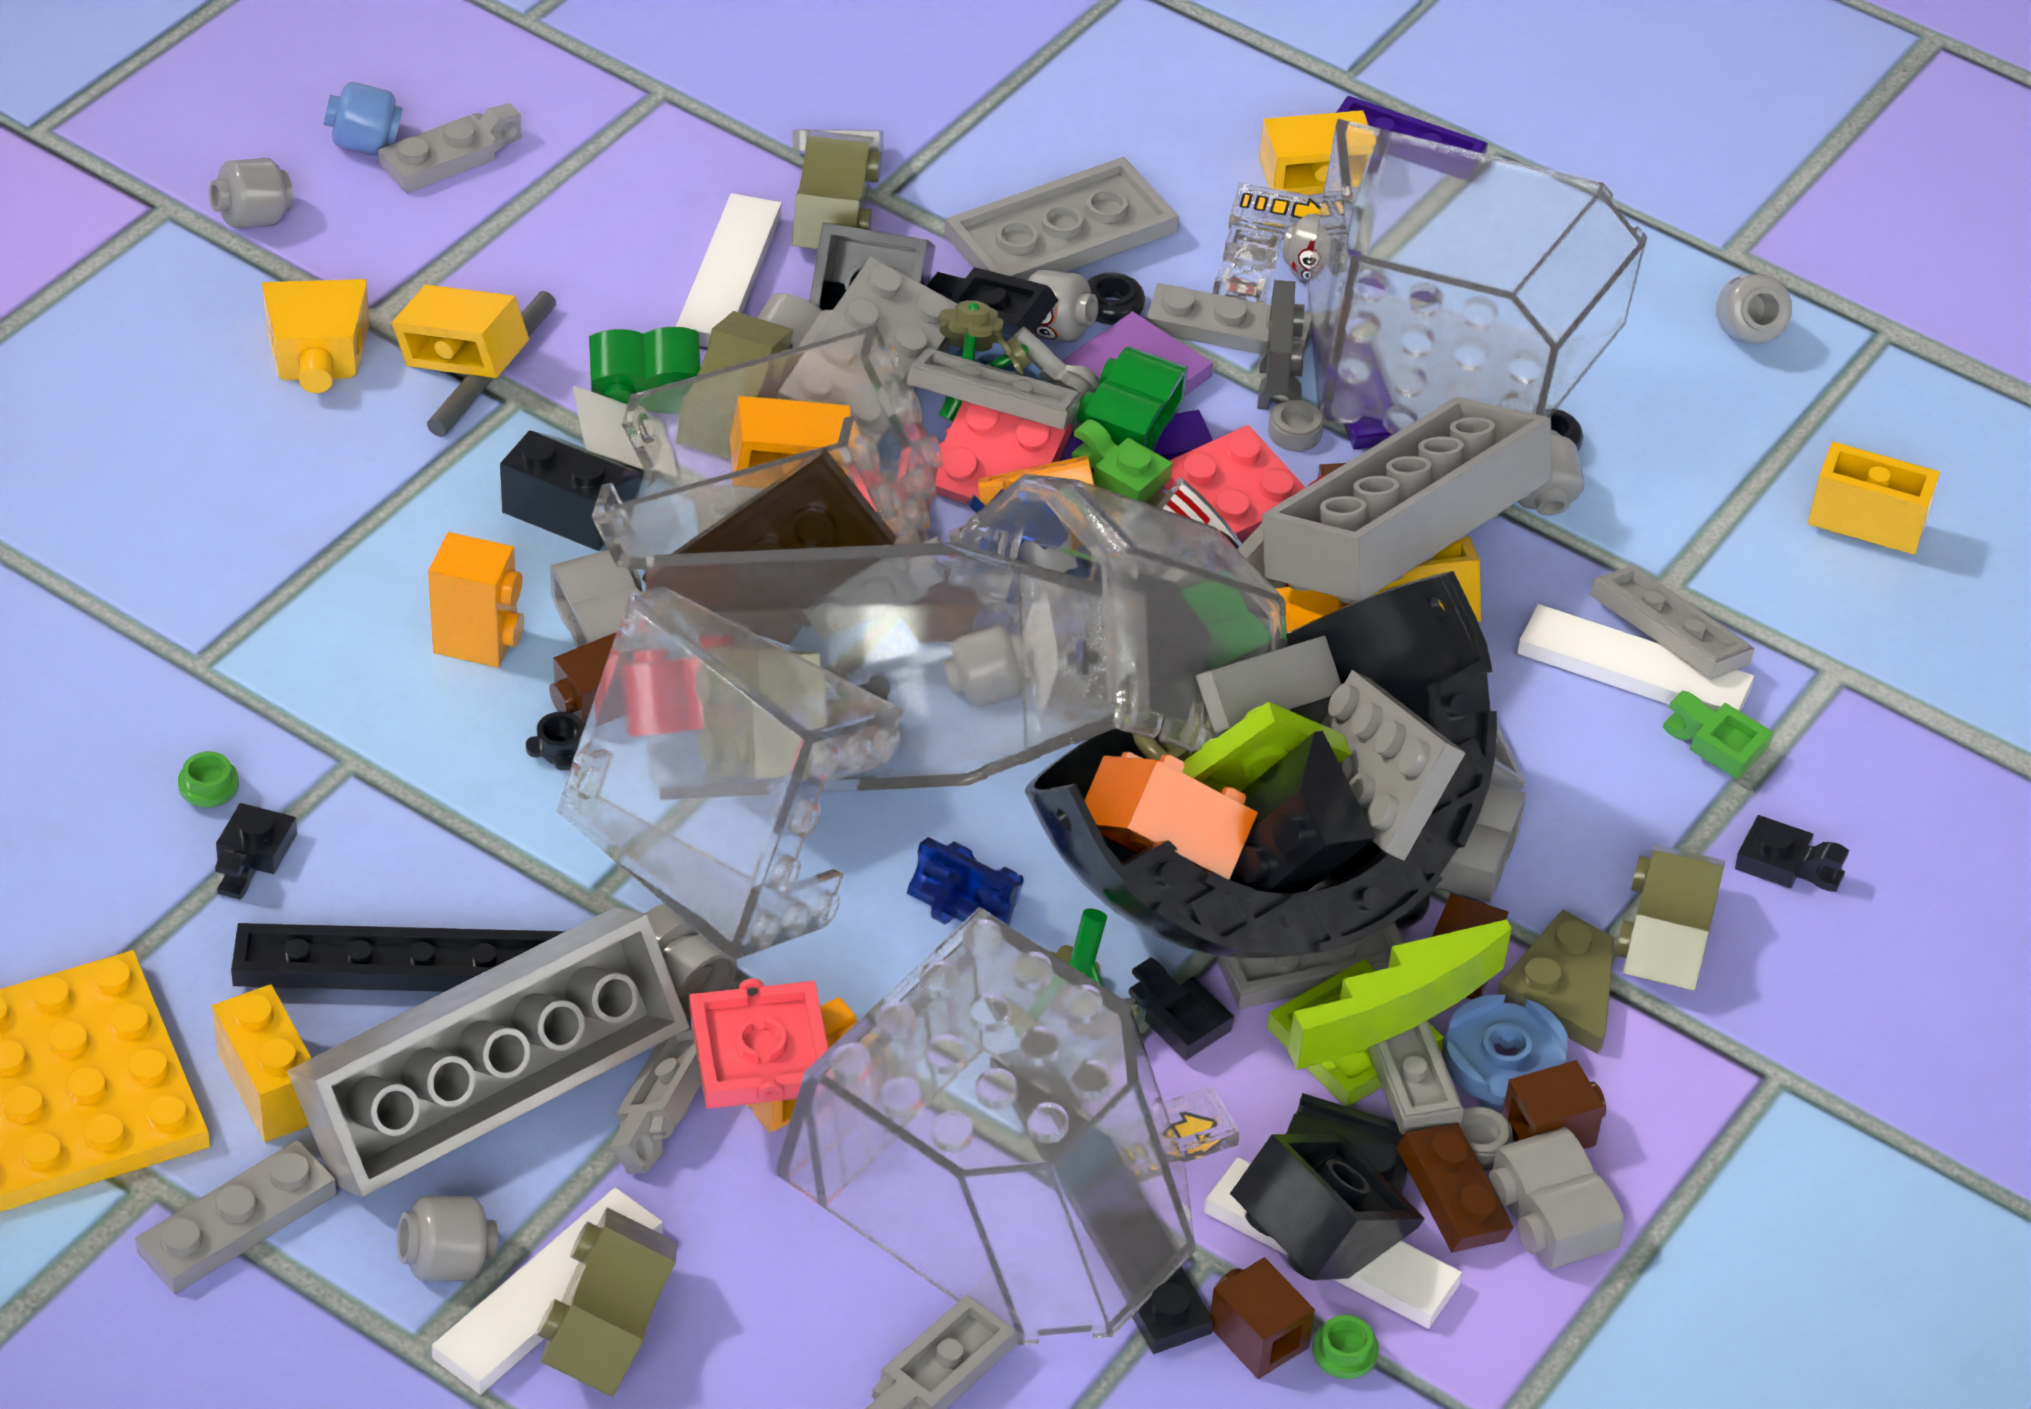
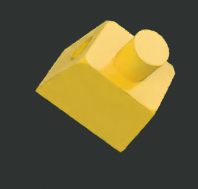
M366 279L262 282L266 330L279 378L283 380H299L300 386L305 391L322 393L332 386L333 379L352 378L357 375L369 329Z

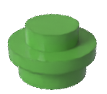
M212 751L200 752L188 758L178 776V788L182 798L188 803L199 807L221 805L229 801L236 794L239 787L236 768L224 755Z
M1339 1315L1329 1319L1316 1332L1312 1346V1354L1317 1365L1327 1374L1342 1379H1354L1367 1374L1375 1366L1379 1352L1378 1341L1371 1327L1364 1320L1352 1315Z

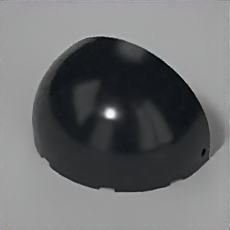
M1454 571L1422 578L1367 597L1291 630L1216 667L1220 668L1325 635L1341 684L1345 683L1351 670L1372 679L1465 752L1463 759L1405 861L1385 852L1371 841L1330 873L1325 881H1320L1307 892L1284 894L1257 891L1254 888L1228 880L1212 871L1205 872L1176 853L1175 850L1177 848L1169 840L1156 842L1135 854L1102 837L1084 800L1104 756L1121 757L1124 752H1131L1143 759H1147L1133 739V728L1137 723L1142 721L1154 722L1176 733L1187 717H1192L1213 730L1197 678L1084 741L1045 768L1026 786L1024 792L1042 828L1065 864L1083 885L1107 907L1140 929L1178 946L1217 956L1275 958L1333 950L1376 933L1412 910L1443 879L1440 877V874L1457 849L1465 847L1484 804L1495 761L1497 711H1490L1487 673L1493 672L1486 640ZM1438 599L1443 604L1445 611L1442 609ZM1331 696L1290 709L1289 711L1322 724L1328 713ZM1227 730L1218 732V733H1216V734H1217L1218 736H1220L1221 734H1223V733L1226 732Z

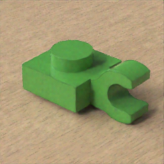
M1086 420L1074 431V436L1084 441V443L1072 452V457L1088 455L1091 468L1094 469V483L1137 508L1171 479L1173 465L1171 461L1130 438H1127L1117 446L1112 441L1108 431L1094 420Z
M1684 690L1670 702L1669 708L1674 713L1663 724L1664 730L1677 739L1687 740L1693 738L1689 750L1737 780L1769 748L1774 733L1727 703H1724L1715 712L1703 704L1694 694Z

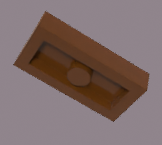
M1459 1123L1405 1133L1396 1148L1451 1253L1504 1242L1514 1227Z

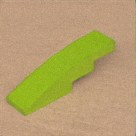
M1508 920L1392 946L1388 968L1343 978L1339 1001L1294 1011L1288 1053L1296 1069H1303L1364 1050L1409 1031L1462 1001L1504 969L1512 930Z

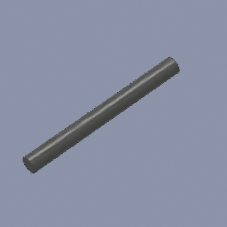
M540 291L521 312L529 337L556 306L555 298L546 291ZM467 375L428 420L427 427L430 432L438 437L445 436L494 378Z

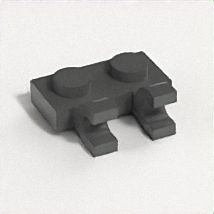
M1274 280L1268 341L1263 344L1260 354L1259 373H1266V376L1259 385L1257 409L1268 410L1269 401L1275 395L1286 396L1289 400H1302L1301 383L1294 376L1302 377L1303 340H1294L1293 336L1302 337L1305 304H1295V281Z

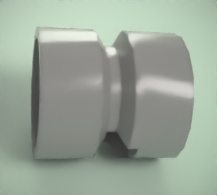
M665 903L657 905L644 914H647L685 1016L687 1019H690L689 994L729 990L737 973V962L711 935L700 934V925L678 904Z

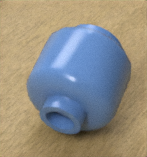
M349 82L343 87L340 97L330 94L323 125L333 127L332 139L336 146L369 155H378V149L395 143L403 107L395 105V97L388 90L357 82Z

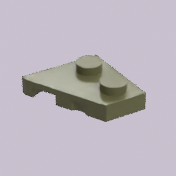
M1562 909L1500 981L1497 994L1506 995L1505 1003H1515L1524 1006L1525 1000L1528 999L1541 1004L1560 1020L1569 1039L1598 1054L1603 1047L1606 1034L1614 937Z

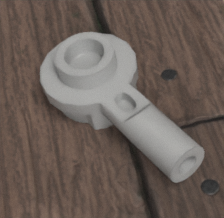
M1022 327L1014 335L1020 345L1024 344L1028 347V353L1026 354L1028 359L1041 370L1039 375L1047 383L1078 391L1079 394H1082L1081 401L1088 391L1095 393L1099 387L1100 380L1092 370L1082 365H1065L1027 328Z

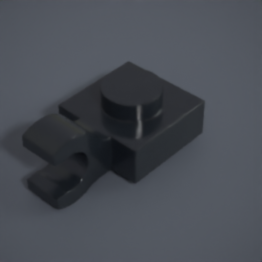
M239 803L216 842L218 861L215 871L224 874L217 888V894L240 900L247 892L257 870L274 874L297 835L296 817Z
M1757 815L1737 853L1735 869L1790 889L1798 877L1813 883L1823 890L1836 892L1845 876V871L1842 870V867L1849 855V849L1835 842H1822L1812 846L1813 833Z
M1152 957L1132 969V974L1139 982L1129 988V995L1136 998L1140 1007L1146 1009L1144 1021L1185 1061L1231 1032L1234 1015L1194 977L1178 985L1165 968Z

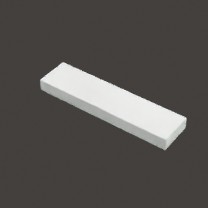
M734 193L730 194L676 324V327L697 330L699 346L708 348L712 328L732 311L743 313L780 221L782 202Z
M1537 604L1519 640L1517 651L1519 655L1668 705L1682 690L1688 691L1715 712L1724 703L1741 712L1754 680V675L1740 670L1710 679L1661 644L1541 604Z
M1237 1157L1206 1198L1204 1213L1287 1256L1288 1253L1272 1237L1260 1233L1248 1223L1245 1218L1246 1210L1230 1195L1232 1189L1251 1164ZM1400 1241L1349 1279L1333 1280L1430 1329L1459 1287L1462 1272Z
M614 1187L431 1345L432 1359L481 1395L544 1340V1338L536 1335L538 1327L552 1300L555 1298L562 1301L579 1261L570 1257V1253L587 1221L597 1226L606 1207L662 1235L663 1221Z

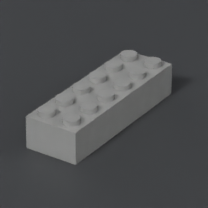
M1462 397L1453 398L1263 513L1265 578L1288 583L1289 587L1294 590H1314L1336 596V599L1343 603L1353 604L1370 597L1391 582L1401 579L1405 573L1419 564L1432 559L1447 546L1466 537L1469 532L1490 519L1496 518L1500 512L1517 501L1527 498L1531 492L1552 480L1551 418Z
M614 907L287 1070L326 1169L336 1179V1187L364 1197L689 1029L690 1026L647 914Z

